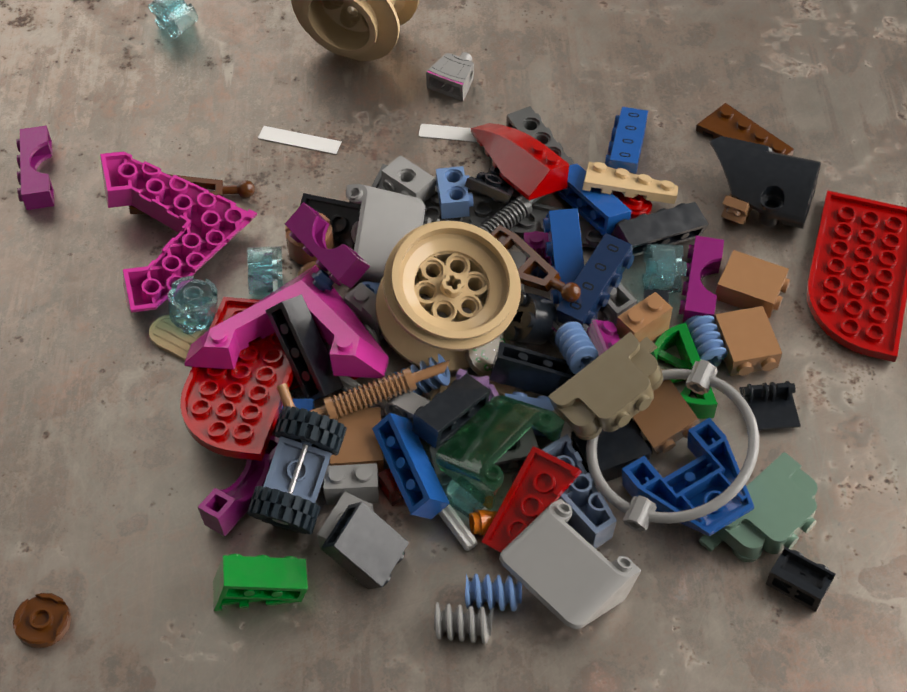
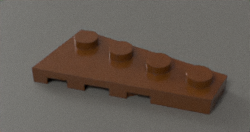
M724 103L696 125L695 131L702 134L704 131L712 134L713 139L724 136L769 146L773 152L793 156L794 149L727 103Z

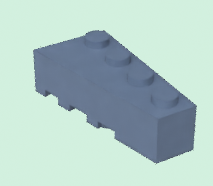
M568 434L542 450L582 471L558 500L562 499L572 508V516L566 523L596 549L613 537L617 520L601 492L597 491L590 472L587 473L582 458L578 451L575 452L571 445L572 441Z

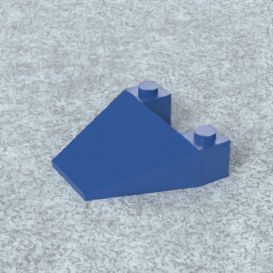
M709 417L688 430L687 448L697 459L662 478L647 458L643 456L622 468V486L632 498L640 495L654 502L657 507L656 512H678L701 506L719 496L735 480L740 469L726 435ZM746 484L723 507L704 517L681 522V524L710 536L752 511L754 504Z

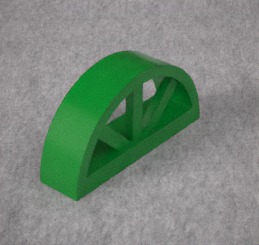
M686 323L668 329L655 342L657 348L654 350L657 361L661 359L679 369L692 370L695 361H700ZM676 345L681 359L665 351ZM671 379L672 383L685 381L684 379ZM685 386L680 394L697 418H714L718 403L712 388L710 387L709 392L703 395L694 393L696 398H691L689 396L692 390Z

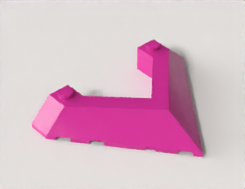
M124 151L100 154L108 208L132 205L179 233L162 249V253L156 260H152L148 266L123 269V287L127 306L131 313L156 310L257 216V212L239 208L233 201L220 195L216 196L210 193L209 190L176 175L172 177L163 173L161 168L146 161L144 163L133 159L132 155Z
M314 265L246 310L210 328L191 344L184 364L188 367L234 369L240 351L249 347V342L258 337L264 339L275 332L265 310L301 294L323 342H327L331 346L330 360L333 376L382 379L385 376L389 359L334 287L331 291L326 289L323 292L312 283L314 279L311 275L319 271V268Z

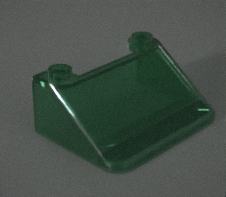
M498 395L483 406L437 451L435 461L443 472L487 509L491 510L494 507L497 491L501 488L504 481L503 472L494 463L532 426L552 442L560 439L565 421L550 410L504 395Z

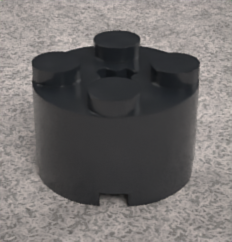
M521 291L517 312L510 325L503 332L506 339L533 345H541L547 342L554 332V329H551L553 321H557V311L554 303L544 296Z

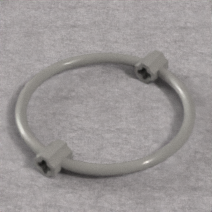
M702 359L695 361L692 370L667 369L661 371L663 380H687V388L697 394L703 395L709 392L710 387L716 388L733 401L744 418L748 432V450L745 462L731 485L713 500L693 509L678 512H656V504L640 495L638 497L634 496L631 503H628L609 487L600 471L597 459L599 435L594 439L587 440V464L596 487L613 506L626 513L623 519L624 524L639 532L646 531L650 522L681 523L704 517L732 500L744 487L754 470L759 452V430L756 418L742 395L731 385L715 377L718 372L717 367L709 361Z

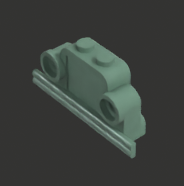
M783 452L746 486L754 504V509L710 536L703 535L699 539L700 544L712 552L724 541L732 547L734 555L744 562L758 560L763 549L770 554H779L783 551L784 547L791 549L799 540L798 536L803 531L808 533L817 522L813 518L817 509L815 495L818 490L817 483L801 470L802 465Z

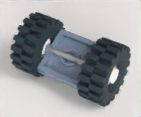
M289 406L283 407L274 432L275 436L279 437V441L263 487H255L247 514L276 527L311 535L321 509L316 504V500L331 455L339 454L347 427L342 423H338L335 419L318 414V412H311L307 409H299L293 406L292 408Z

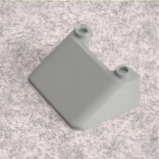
M362 184L347 185V199L353 204H361L354 251L370 265V268L353 287L365 281L380 283L384 275L387 259L394 246L407 233L423 225L425 204L420 198Z
M559 499L551 503L505 547L499 559L501 564L565 625L573 629H580L623 602L638 578L641 569L625 556H619L613 562H609L566 523L572 516V508L565 501Z

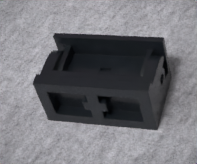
M784 547L782 554L769 573L766 585L816 612L836 574L825 565L807 559L799 551Z

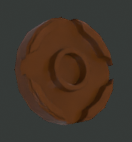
M53 593L36 594V597L23 601L15 611L13 618L15 634L23 644L31 648L52 646L61 640L69 630L71 623L70 609L61 597Z

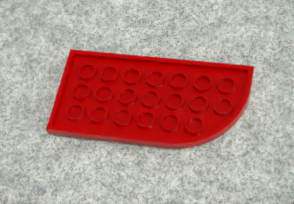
M827 190L806 288L810 312L821 329L842 346L866 356L895 362L898 357L907 301V207Z
M223 297L210 328L246 310L260 300ZM275 332L264 339L258 337L249 342V347L240 351L234 369L192 367L181 393L180 408L188 432L201 446L227 457L263 460L283 406L277 386L287 383L289 389L294 377V372Z

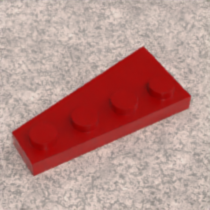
M533 446L481 542L501 553L551 503L558 500L582 471Z

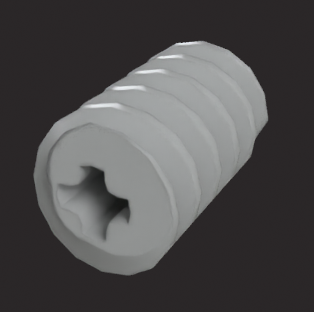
M436 603L434 630L437 639H442L444 633L447 632L448 640H453L455 634L458 633L459 640L464 642L467 634H469L471 642L475 643L478 636L481 635L482 643L487 644L491 636L493 608L489 615L486 616L484 607H480L476 615L473 606H469L467 612L463 613L461 605H458L455 612H452L450 604H447L444 611H441L439 603Z

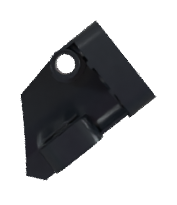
M724 136L710 141V145L714 149L725 173L731 196L749 203L750 208L758 211V220L762 225L768 227L776 226L781 220L782 225L800 229L804 228L815 194L821 162L776 153L766 145Z

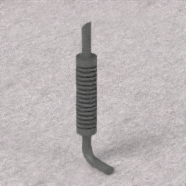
M518 196L479 226V228L487 231L489 234L499 225L510 230L532 213V205L543 196L528 200L524 196Z

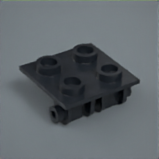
M789 381L777 384L770 382V385L762 383V385L747 384V387H739L740 394L746 400L756 418L758 430L801 427L792 394L796 392L794 383Z

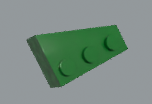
M240 554L223 555L213 580L214 611H222V605L239 604L240 609L249 608V602L266 601V606L302 602L308 590L306 559H297L294 556L273 558L267 555L255 557L242 556Z

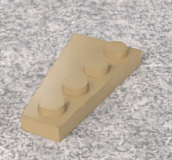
M601 162L588 163L582 188L585 191H590L591 187L600 188L601 193L611 194L612 190L619 191L624 194V197L631 198L639 194L643 195L645 200L675 204L678 194V186L670 181H659L645 174L629 173L628 170L623 168L607 167Z

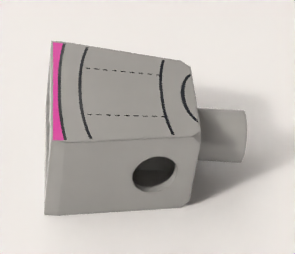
M462 52L460 56L446 53L427 70V88L463 101L474 78V63L472 62L471 55L467 52Z

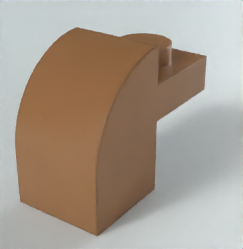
M730 193L729 196H725L722 203L724 210L721 217L744 225L752 208H750L749 203L733 198Z

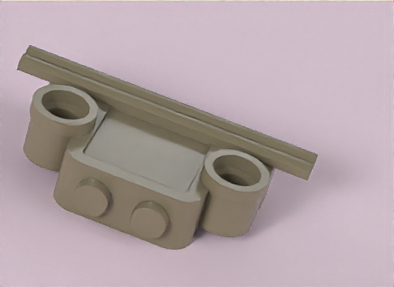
M629 332L548 396L554 410L542 419L543 422L553 431L566 421L573 428L575 435L582 440L596 438L602 429L606 432H613L620 427H624L632 417L650 406L654 399L653 390L659 388L663 382L662 371L656 358L651 354L657 346L648 337L639 342Z

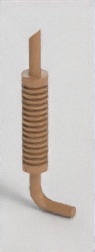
M450 360L411 373L410 368L402 370V373L398 371L397 375L393 373L392 377L387 375V378L385 376L382 377L383 380L377 379L378 382L373 380V384L368 382L367 386L362 384V388L361 386H358V389L354 387L353 391L349 389L348 393L343 391V395L338 393V396L333 395L334 398L332 399L329 396L323 399L324 406L310 411L318 412L320 415H329L330 419H338V415L343 417V414L348 415L349 411L350 413H353V410L357 412L358 408L362 410L363 406L368 408V404L371 407L373 406L372 403L378 404L377 401L382 403V399L387 401L388 397L392 399V396L397 397L398 393L401 396L402 392L406 394L407 390L409 392L417 390V382L444 373ZM287 383L277 386L283 406L296 407Z

